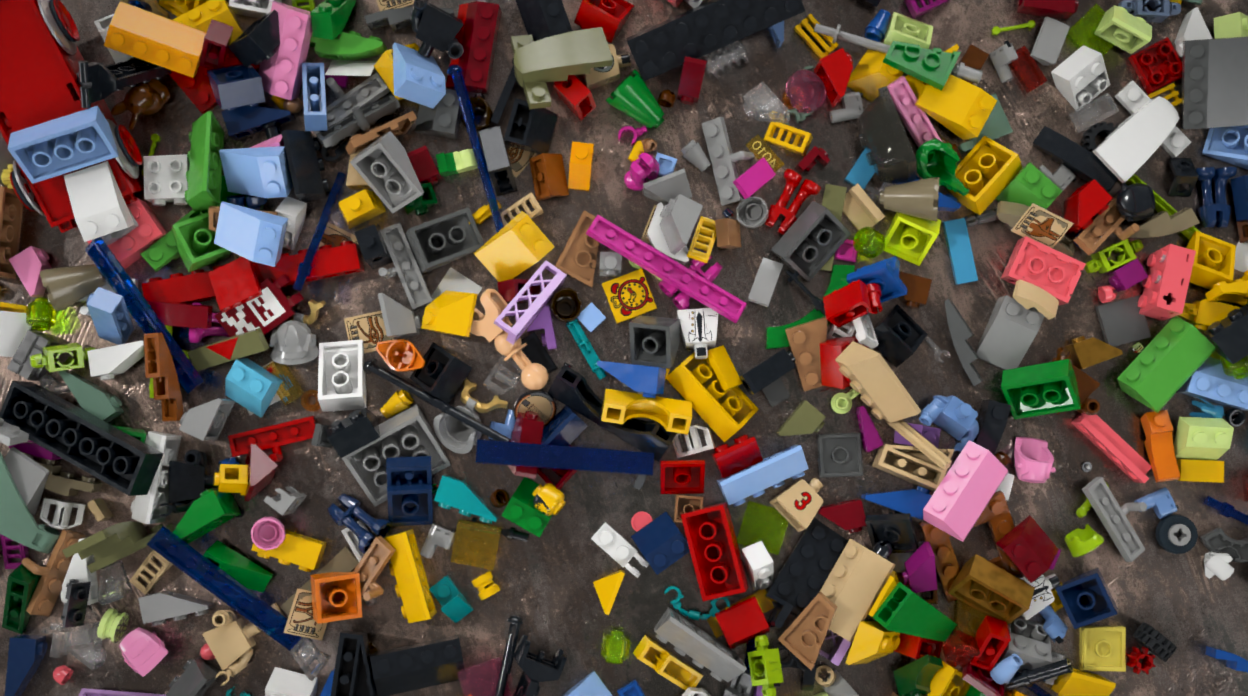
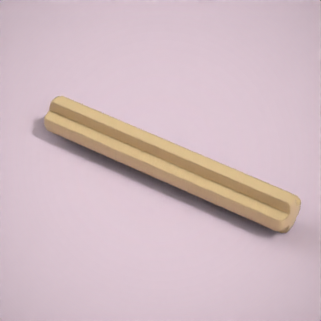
M903 419L892 423L885 420L889 426L942 470L950 468L952 460Z

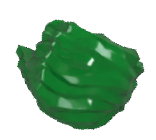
M937 138L923 143L916 151L915 156L916 162L914 166L919 177L922 179L940 177L939 186H945L947 189L960 193L963 196L969 194V189H966L963 183L955 176L956 162H959L960 159L957 152L953 150L950 143H943Z

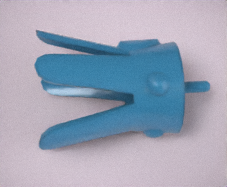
M1200 397L1199 399L1205 403L1192 401V404L1201 408L1203 412H1191L1189 414L1191 417L1222 418L1225 416L1224 408L1221 405H1213Z

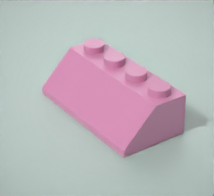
M273 1L271 11L276 10L278 12L280 44L274 49L276 53L270 59H264L260 63L259 75L262 78L264 91L274 96L293 100L299 97L302 83V63H306L312 35L311 12Z
M969 440L924 507L923 520L964 542L1007 475L1008 469L989 450Z

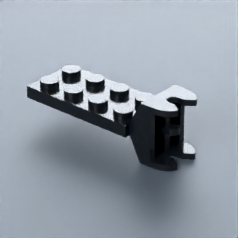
M522 635L515 649L514 658L523 670V673L513 696H538L540 691L539 682L559 680L567 660V655L563 654L564 650L558 649L553 660L544 658L545 652L542 650L538 652V655L529 652L531 641L527 639L528 636Z

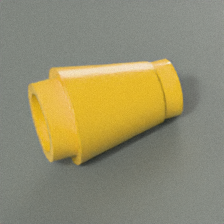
M404 389L397 390L380 408V411L385 418L389 419L410 408L413 398Z

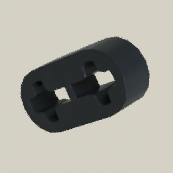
M343 138L333 147L325 148L323 146L321 150L322 157L329 163L339 162L348 153L346 146L349 142L344 141ZM329 149L335 150V157L329 156Z

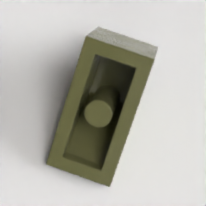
M803 400L775 434L778 436L812 434L814 431L817 433L824 426L823 420L826 416L807 400Z

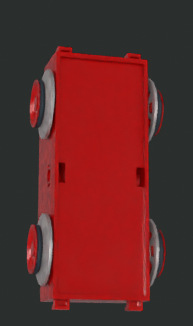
M0 0V132L7 145L10 134L88 109L81 108V86L77 83L76 73L79 72L78 61H84L75 43L80 40V35L72 16L60 0ZM103 99L91 103V107L98 105L110 125L119 155L106 161L109 162L125 203L128 205L138 200L134 196L135 193L144 190V185L139 177L138 167L143 163L142 156L130 132L124 125H117ZM13 160V171L10 173V180L16 195L28 210L37 211L40 215L45 216L51 228L58 226L61 233L77 227L76 223H73L75 218L64 175L97 164L32 184L16 160Z

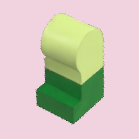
M476 149L436 154L439 173L442 177L479 168Z

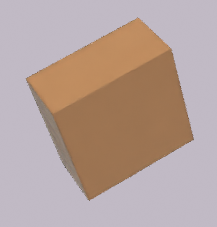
M729 218L715 220L717 247L726 249L742 247L740 223Z
M676 494L673 521L683 523L681 514L703 508V496Z

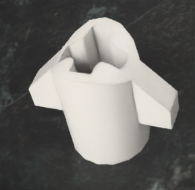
M1207 552L1204 555L1205 576L1210 579L1216 575L1222 581L1228 579L1234 572V568L1229 564L1233 558L1227 553Z

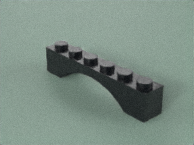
M566 365L558 373L548 391L553 398L658 462L676 435L674 432L666 431L656 421H645L635 418L627 420L624 424L601 421L603 401L593 392L584 376Z

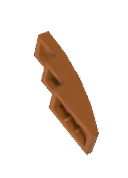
M162 333L144 334L146 378H153L154 400H161L162 421H180L184 414L182 395L170 350Z

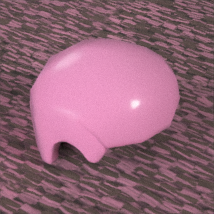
M272 516L260 518L251 529L252 542L258 548L266 551L278 548L286 535L283 523Z

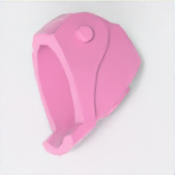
M1016 437L1014 461L1017 479L1030 483H1045L1050 478L1051 472L1054 473L1056 471L1055 467H1053L1054 457L1048 449V442L1031 437Z
M141 627L128 633L119 644L124 661L142 677L157 666L169 652L155 631L150 632Z

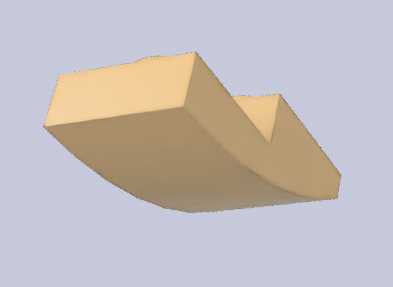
M1023 280L1016 281L1012 297L1027 310L1035 307L1048 320L1056 317L1059 300L1034 284Z

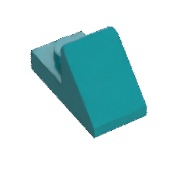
M448 575L429 589L441 604V611L455 623L474 610Z

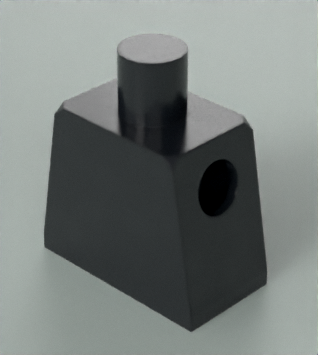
M374 224L354 232L363 257L373 270L393 262L381 235L379 224Z

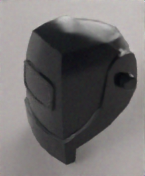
M1134 183L1127 186V184H1121V189L1117 192L1115 205L1121 217L1126 219L1127 222H1132L1154 216L1155 197L1149 185Z

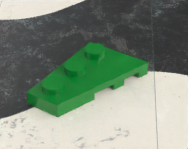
M893 41L883 62L942 90L961 52L953 51L949 53L943 52L940 48H933L931 50L921 48L916 44Z

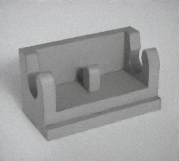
M287 486L285 488L291 494H288L281 488H276L275 491L280 494L274 497L266 496L263 501L283 516L294 513L307 495L298 492L293 487Z

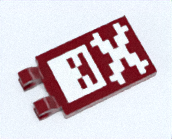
M287 274L282 275L274 282L269 277L260 283L263 295L223 313L220 311L215 315V318L230 337L261 328L263 335H265L294 315L296 312L292 307L304 300V297L300 292L294 294L289 299L285 296L281 288L291 282Z

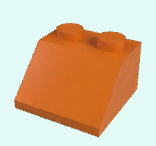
M328 572L310 575L313 619L317 624L362 617L360 573Z

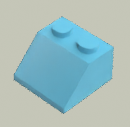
M248 358L236 359L225 378V396L262 418L283 380Z

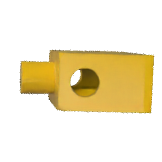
M364 189L338 202L339 209L349 229L386 212L377 194L368 189Z

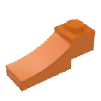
M1161 410L1158 413L1155 411L1146 412L1140 420L1146 436L1144 445L1155 481L1157 483L1178 480L1181 476L1174 452L1172 436L1174 429L1168 411Z

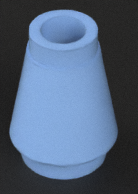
M1013 653L1011 656L997 662L990 671V675L1000 685L1009 683L1023 664V661L1017 654Z

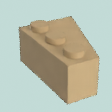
M885 444L880 446L872 465L874 468L932 492L936 491L947 469L942 470L916 447ZM955 449L939 450L951 459Z

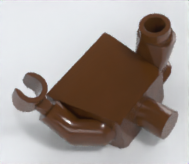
M1058 348L1056 351L1057 358H1053L1051 362L1070 359V351L1066 356H1061L1063 348ZM1071 364L1076 376L1081 409L1076 411L1082 414L1095 415L1100 409V404L1096 399L1088 397L1099 387L1100 383Z

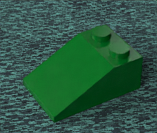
M208 489L202 492L200 498L193 501L165 542L166 546H186L242 514L232 493L218 492V489Z

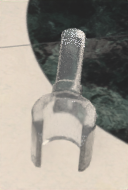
M929 336L924 339L935 352L934 358L936 361L944 363L940 358L942 353L947 358L951 357L947 350L940 349Z

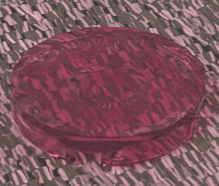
M806 69L798 70L786 82L787 97L789 96L791 105L798 111L810 113L823 105L826 99V89L823 81L814 72Z

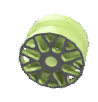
M109 608L99 623L97 637L101 639L109 638L113 643L119 642L127 629L129 614L126 612L121 614L116 609Z

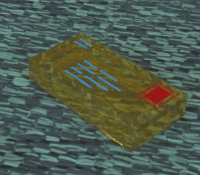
M272 362L264 368L283 380L276 393L285 406L305 394L287 365Z

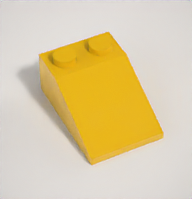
M950 74L942 90L926 83L915 106L962 140L978 137L998 100L983 89Z
M521 211L473 254L495 279L500 282L513 279L533 266L555 246L525 212Z

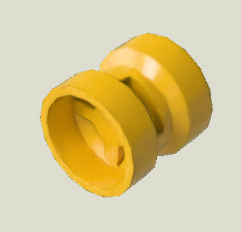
M491 571L471 581L473 586L478 589V596L481 601L500 591L498 584L493 581Z

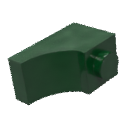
M925 655L893 671L899 696H924L930 693L931 680L935 673L943 667L941 658Z

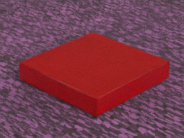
M240 257L208 272L219 309L223 313L263 295L253 263L244 257Z

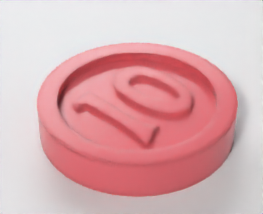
M637 512L631 520L632 528L638 532L652 522L653 519L647 512Z

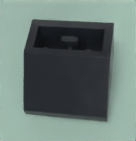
M515 98L504 137L505 145L536 154L548 153L558 114L546 108L529 109L527 101Z

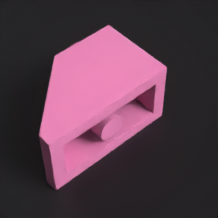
M30 246L8 260L29 295L42 298L46 287L44 288L40 271L51 269V265L48 262L49 256L43 249Z

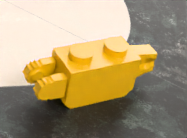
M1205 298L1196 300L1193 303H1185L1183 313L1177 317L1186 320L1200 332H1204L1212 323L1223 320L1229 312L1234 309H1240V307L1217 301H1208Z

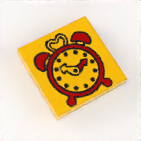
M642 268L602 283L617 324L657 309Z

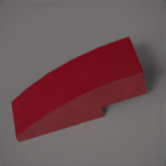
M147 301L146 323L209 329L212 328L213 306Z

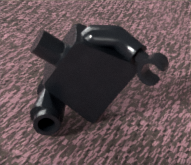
M414 0V6L410 14L412 30L416 33V38L423 41L418 53L430 58L434 48L442 52L446 51L452 59L462 56L464 52L463 46L455 36L463 27V20L429 3L428 0Z
M195 449L189 450L184 456V461H169V503H172V505L168 503L160 504L158 507L166 506L168 509L166 514H160V516H168L172 512H187L193 501L200 498L202 492L211 488H218V486H214V475H211V466L207 465V456L204 452Z

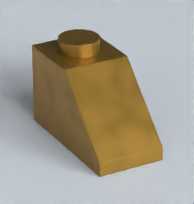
M1084 335L1072 339V344L1066 346L1067 351H1070L1072 364L1079 369H1084L1123 355L1122 350L1094 337L1085 339Z

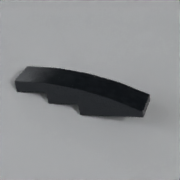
M1046 126L1043 127L1033 142V147L1051 155L1052 160L1071 169L1074 175L1087 182L1095 179L1108 193L1118 181V178L1096 155Z

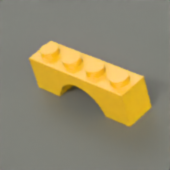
M606 388L601 421L624 424L631 418H648L660 423L668 432L688 435L692 420V402L658 396L656 398L642 397L643 394Z

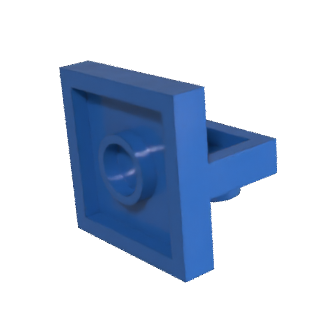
M896 256L858 268L857 271L847 274L846 281L849 284L859 279L865 284H879L882 293L880 297L881 303L907 295V287L899 278L900 261Z

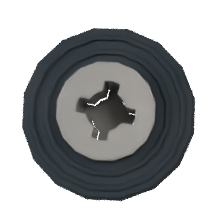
M1169 515L1161 519L1155 531L1159 546L1173 554H1184L1190 551L1195 546L1198 538L1197 528L1194 523L1182 515Z

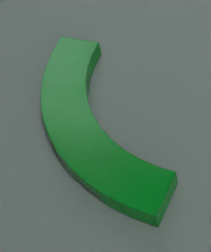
M832 265L831 278L824 297L835 290L849 285L846 281L847 274L854 272L855 265ZM813 309L806 316L793 323L777 327H767L766 349L789 347L785 329L825 316L819 310Z

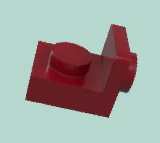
M814 146L794 169L801 174L804 170L809 172L817 163L814 159L823 167L831 160L824 149Z

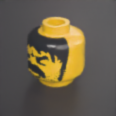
M547 483L544 486L540 484L532 494L534 496V507L546 516L552 514L556 516L566 503L564 501V493L552 483Z

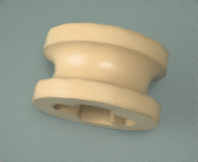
M819 666L815 674L817 683L823 687L833 685L836 679L835 672L829 666ZM823 671H827L831 675L830 679L827 678L828 681L826 682L820 678V674L823 675Z

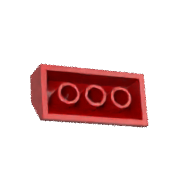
M727 502L681 514L702 601L746 592L749 586Z

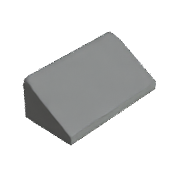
M1045 17L1030 56L1043 66L1055 65L1070 26L1050 17Z

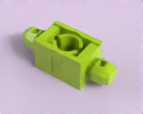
M1128 239L1111 244L1109 247L1107 246L1092 254V260L1085 263L1084 269L1087 273L1098 271L1099 274L1116 269L1136 259L1135 254L1141 251L1144 246L1141 240L1129 242ZM1111 252L1120 254L1117 256L1116 261L1107 260L1108 257H1111Z
M78 343L43 347L44 355L41 353L32 355L29 358L30 365L34 368H41L45 365V369L49 372L83 368L84 359L89 361L87 351L95 350V348L83 347L82 350V346ZM64 352L71 355L65 362H59L56 359Z
M766 635L755 636L757 651L747 652L752 686L762 685L763 696H776L774 684L783 683L779 649H768L769 642Z

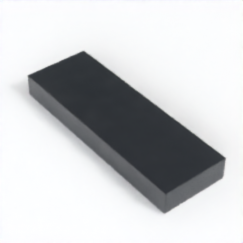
M514 64L491 117V123L494 127L499 125L501 127L519 84L515 77Z

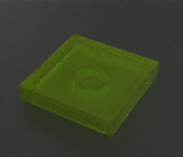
M1097 3L1069 29L1066 36L1078 49L1084 45L1102 53V56L1114 46V44L1094 34L1105 14V11Z
M748 500L738 533L737 543L750 546L762 541L769 553L779 555L788 521L775 508Z

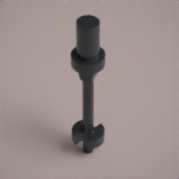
M787 270L786 273L790 276L787 279L788 282L791 283L794 280L812 299L811 301L815 306L814 309L816 311L819 310L826 317L823 300L814 296L797 278L799 275L797 271L793 274L790 270Z
M474 517L471 521L465 520L464 523L470 525L469 530L474 531L475 527L501 533L510 541L515 539L527 543L529 534L515 531V528L512 527L510 529H499L476 523L477 518Z

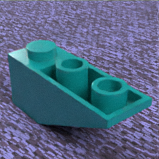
M442 475L434 501L439 502V507L448 510L451 507L459 509L458 513L471 517L472 514L480 516L479 520L488 524H492V521H498L499 517L467 482L448 475Z

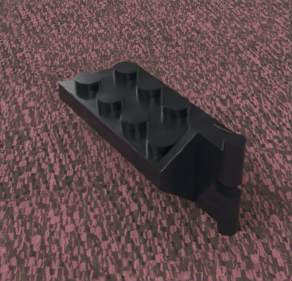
M137 58L106 66L98 62L78 61L79 72L76 73L77 83L81 86V108H91V103L103 100L115 91H122L124 87H135L137 83H149L151 79H162L164 75L171 74L172 70Z
M813 518L765 594L776 605L769 619L766 620L769 627L781 628L789 614L797 618L820 592L848 543L847 539Z

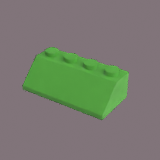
M207 111L192 123V131L189 132L191 150L187 154L190 165L189 170L186 172L188 190L185 191V201L194 211L209 210L210 206L221 205L223 167L219 150L224 149L225 132L212 111Z
M1175 316L1117 378L1121 391L1158 413L1216 350V347L1195 326Z

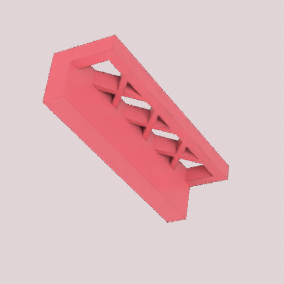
M1079 413L1071 422L1132 481L1146 483L1149 480L1146 474L1151 469V465L1097 414L1087 415Z

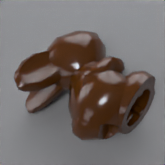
M151 79L149 83H138L137 86L132 87L126 93L124 101L117 103L112 108L111 114L116 116L129 110L132 113L129 130H133L139 115H152L161 110L163 104L170 98L169 90L158 79Z

